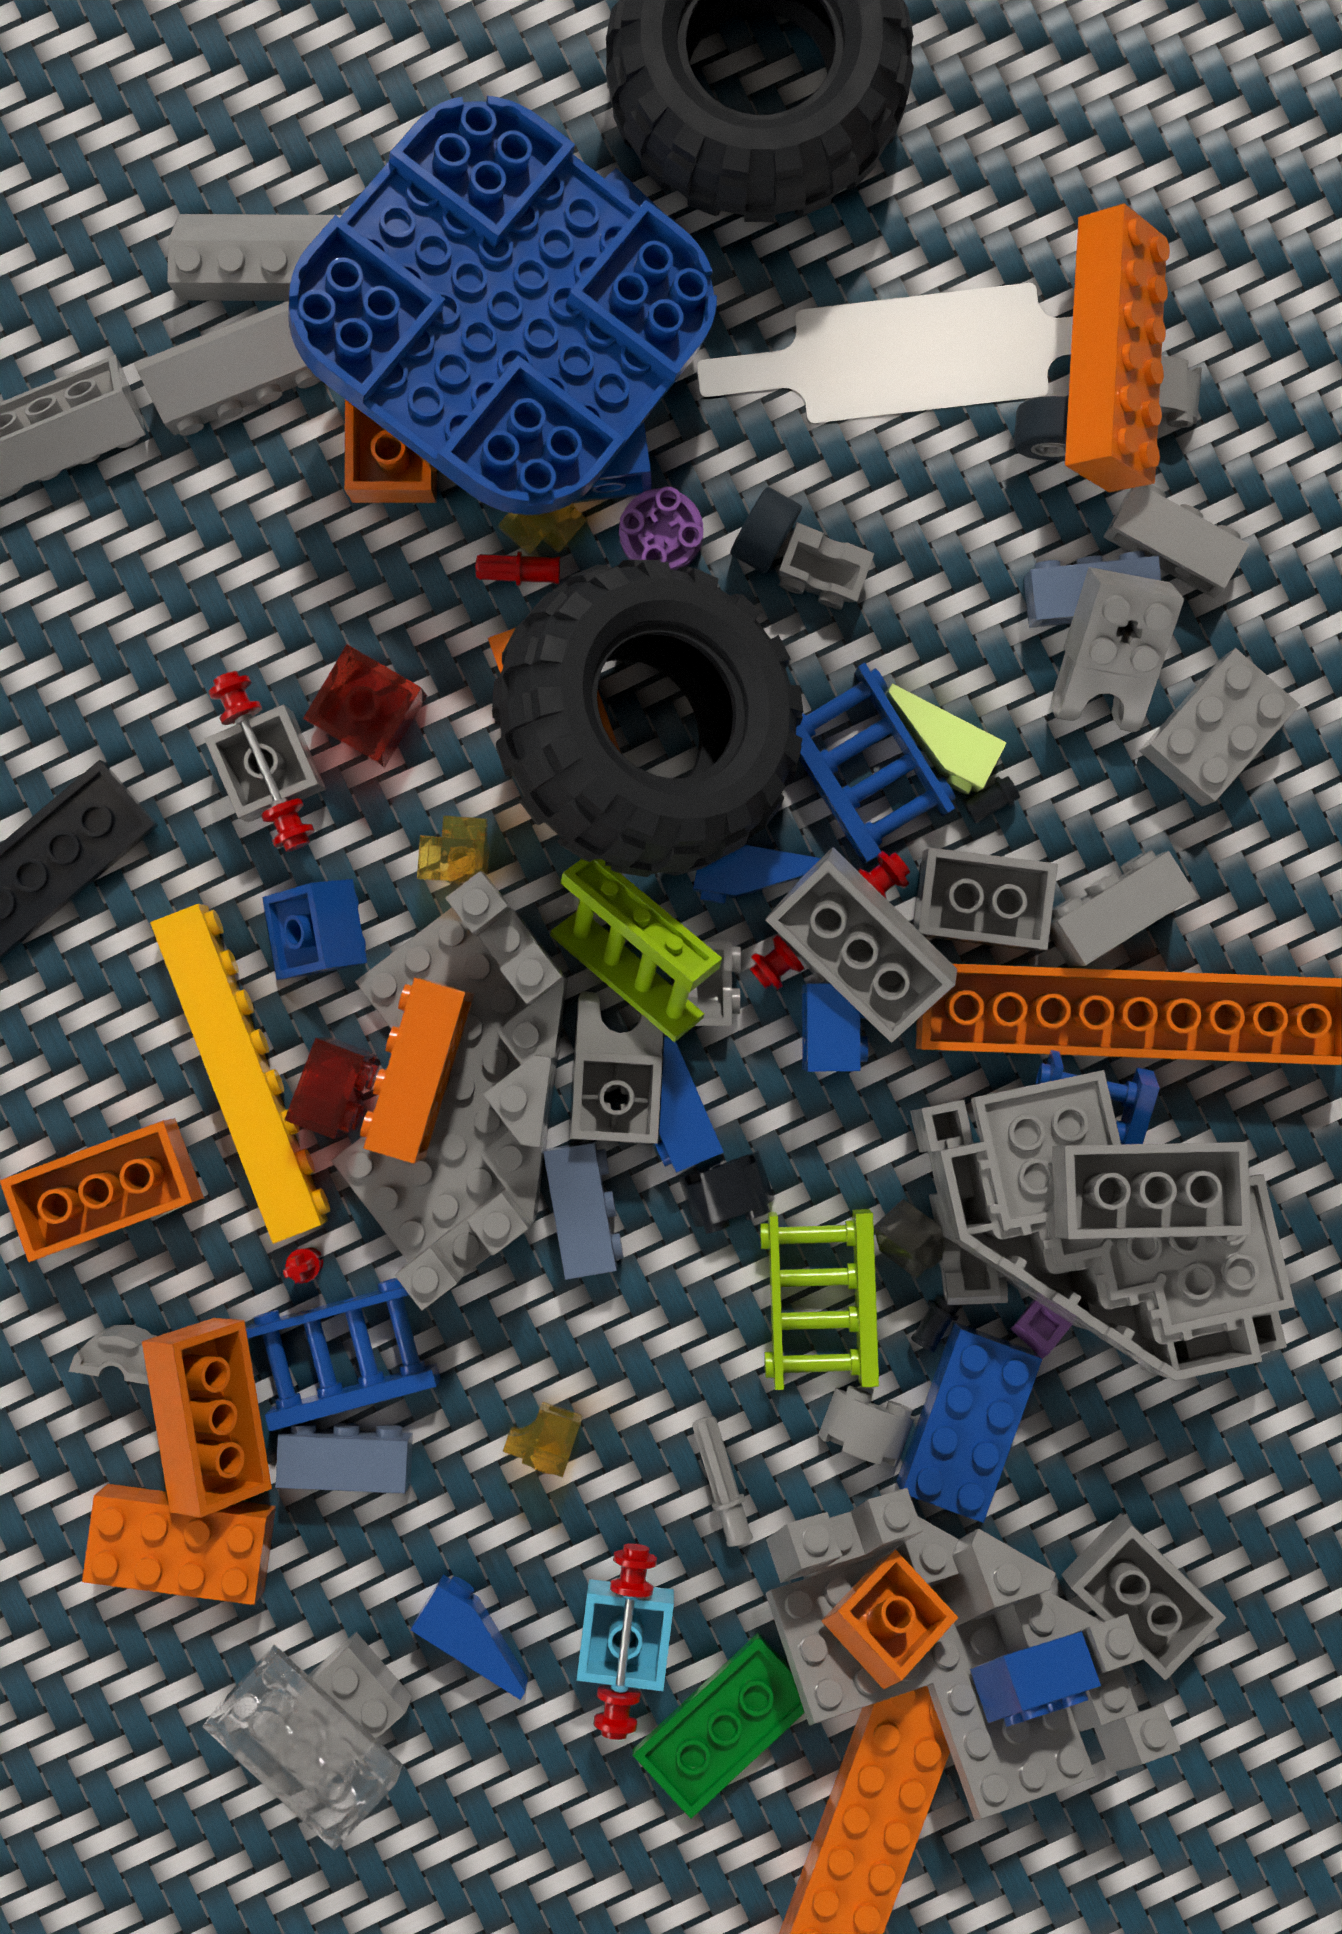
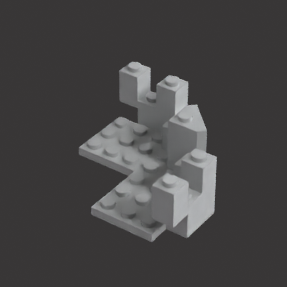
M481 871L445 898L452 906L449 910L355 981L391 1029L393 1026H400L404 1013L403 1010L398 1009L400 996L405 984L412 985L414 977L474 993L426 1158L413 1164L363 1149L366 1138L361 1137L331 1160L407 1262H409L395 1274V1277L421 1311L455 1286L464 1275L490 1255L494 1256L528 1230L537 1217L544 1167L543 1152L547 1144L568 978L519 914L511 908L488 876Z
M1104 1070L971 1098L981 1142H973L964 1100L910 1111L919 1153L928 1152L937 1193L929 1194L938 1237L948 1238L1005 1275L1007 1282L1074 1326L1089 1330L1138 1362L1142 1370L1177 1381L1262 1362L1261 1353L1287 1347L1279 1311L1293 1308L1295 1304L1264 1174L1249 1176L1252 1235L1100 1239L1055 1238L1052 1146L1121 1145Z
M907 1488L868 1499L851 1512L829 1518L828 1512L788 1523L766 1539L780 1583L804 1577V1580L771 1589L766 1592V1596L809 1726L927 1686L974 1821L1096 1777L1079 1733L1081 1731L1091 1728L1095 1729L1111 1773L1142 1765L1181 1750L1163 1704L1139 1711L1122 1667L1145 1659L1128 1614L1105 1622L1098 1620L1048 1591L1056 1575L1054 1571L980 1529H976L963 1538L957 1539L918 1517ZM896 1549L959 1618L901 1682L883 1689L821 1620L879 1559ZM1082 1631L1101 1683L1100 1687L1086 1691L1088 1701L1006 1727L1004 1719L988 1723L970 1669L1001 1656Z

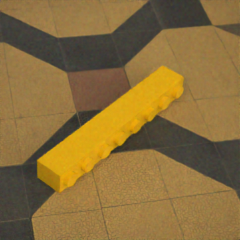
M196 904L150 922L272 1243L280 1242L328 1222L326 1213L330 1212L328 1199L322 1188L316 1190L311 1173L315 1172L313 1160L306 1148L301 1150L295 1135L300 1132L298 1121L292 1109L286 1110L280 1096L281 1093H284L283 1082L276 1069L270 1070L265 1054L269 1053V1046L262 1030H255L249 1015L254 1013L253 1004L245 989L240 990L234 976L239 973L238 965L231 950L225 951L219 935L223 934L224 930L218 914L215 910L209 911L206 905Z

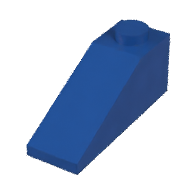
M744 845L706 867L696 870L693 891L701 892L700 900L725 904L726 897L736 898L800 879L821 858Z
M665 1036L659 1134L662 1140L655 1144L664 1166L673 1164L677 1173L723 1153V1149L677 1043L668 1036Z
M443 1574L415 1618L411 1631L521 1700L526 1691L528 1678L481 1599L473 1593L474 1588L463 1579L455 1576L450 1579Z

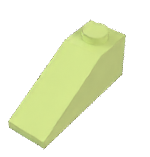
M892 684L886 693V697L904 726L939 774L948 778L947 782L950 787L964 794H969L971 790L976 793L982 790L1006 742Z

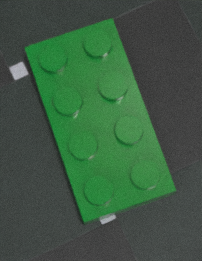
M757 1633L633 1748V1757L690 1819L805 1713L790 1666Z

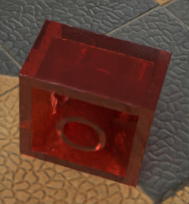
M346 644L303 719L318 730L385 768L428 695L420 686Z
M332 1037L315 1038L284 1120L332 1139L348 1134L351 1129L356 1130L365 1106L359 1104L360 1099L366 1089H372L380 1066L374 1064L377 1054Z

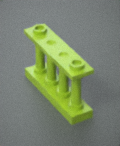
M581 859L564 871L561 884L579 899V904L574 914L551 930L550 936L672 1041L676 1042L704 1018L705 1013L690 1002L688 996L692 990L719 969L722 957L621 873L612 871L611 866H605L604 860L594 859L588 862ZM594 912L611 926L610 932L593 919ZM625 939L642 952L641 959L624 946ZM657 965L675 980L673 986L656 973Z
M869 1209L852 1210V1220L845 1221V1225L778 1227L777 1213L769 1212L768 1223H760L761 1249H769L772 1352H764L765 1378H773L775 1390H784L783 1373L850 1371L851 1375H858L861 1387H879L873 1213ZM846 1242V1246H853L854 1263H847V1268L780 1270L779 1244ZM847 1285L848 1289H855V1306H848V1311L781 1313V1287ZM849 1328V1332H856L857 1349H850L849 1354L783 1356L782 1330Z

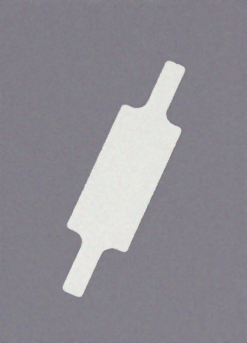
M1033 283L801 309L795 314L796 337L793 343L786 349L701 360L697 364L699 391L704 397L781 388L795 390L805 401L807 418L811 423L1043 397L1049 391L1047 378L1049 366L1056 358L1071 354L1073 316L1055 318L1047 315L1038 303L1037 289Z

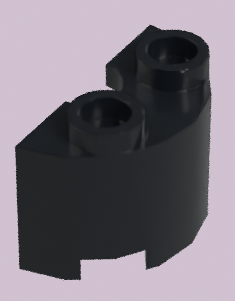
M759 1151L678 1178L694 1225L696 1227L703 1226L706 1234L729 1227L728 1219L745 1214L746 1220H750L771 1212L768 1203L775 1199Z

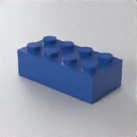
M953 1322L896 1480L899 1489L907 1488L911 1497L984 1523L1042 1358L1031 1349Z

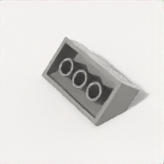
M179 214L168 239V284L179 300L289 301L290 282L296 263L307 246L334 215Z
M289 301L134 363L163 423L174 436L177 434L186 436L197 433L209 421L217 418L221 420L234 418L243 412L244 407L257 402L260 404L271 403L282 396V392L296 386L299 388L311 387L321 381L307 367L294 345L288 321Z
M116 354L0 402V496H11L17 493L24 485L38 479L42 481L52 479L62 469L74 464H88L96 460L101 453L115 447H129L136 443L140 437L146 435L141 412Z
M834 847L795 884L766 918V921L891 1043L955 986L957 968Z

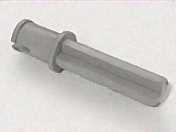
M714 1416L703 1417L693 1422L692 1427L715 1500L712 1508L715 1511L718 1510L727 1546H738L753 1539V1534L750 1531L742 1505L745 1497L744 1494H739L717 1419Z

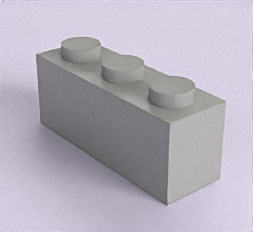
M1150 484L1131 488L1103 537L1129 552L1144 551L1145 557L1159 556L1160 569L1210 597H1216L1226 588L1249 544L1241 540L1240 534L1234 529L1225 525L1216 526L1203 519V514L1198 509L1186 504L1179 506L1165 498L1166 494L1154 485Z

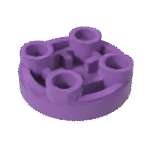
M673 487L652 489L639 494L627 505L620 517V543L629 560H661V562H669L671 570H677L679 567L688 566L693 562L703 542L704 528L699 510L688 497Z

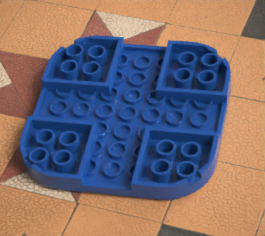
M487 95L486 102H463V97H458L442 102L427 111L390 151L388 163L339 218L337 215H334L301 254L290 282L288 305L290 333L300 357L316 377L470 495L490 507L509 513L523 515L549 513L569 506L592 488L694 359L712 326L716 312L717 295H714L710 277L713 271L705 253L688 232L649 201L645 200L639 206L573 154L575 144L536 113L518 103L500 97Z

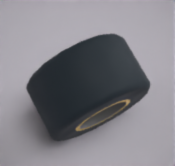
M1043 396L1029 399L1019 405L1016 411L1014 447L1019 454L1037 460L1065 461L1069 397Z
M766 487L741 528L730 550V554L756 570L766 573L797 520L802 506L771 487Z

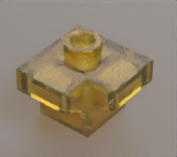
M572 503L560 510L544 514L523 515L508 513L497 528L528 555L532 553L542 540L560 553L587 519Z
M443 816L442 837L420 835L417 879L463 885L480 871L487 875L490 846L487 838L488 820L483 818Z
M542 1401L539 1413L530 1425L522 1428L511 1427L502 1452L522 1458V1464L528 1465L537 1471L563 1477L581 1424L582 1415Z

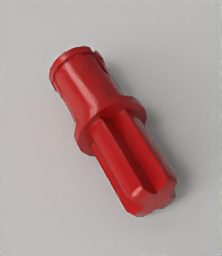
M521 551L517 552V556L480 554L476 558V577L479 580L516 581L517 586H521L522 582L559 584L560 557L522 556Z
M312 1247L293 1251L286 1260V1268L282 1270L283 1276L285 1278L290 1277L295 1284L308 1283L313 1280L324 1263L323 1259L319 1260L318 1258L322 1255L321 1252Z

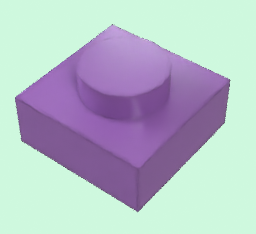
M1033 1300L1010 1329L1043 1359L1053 1350L1073 1324L1038 1301Z

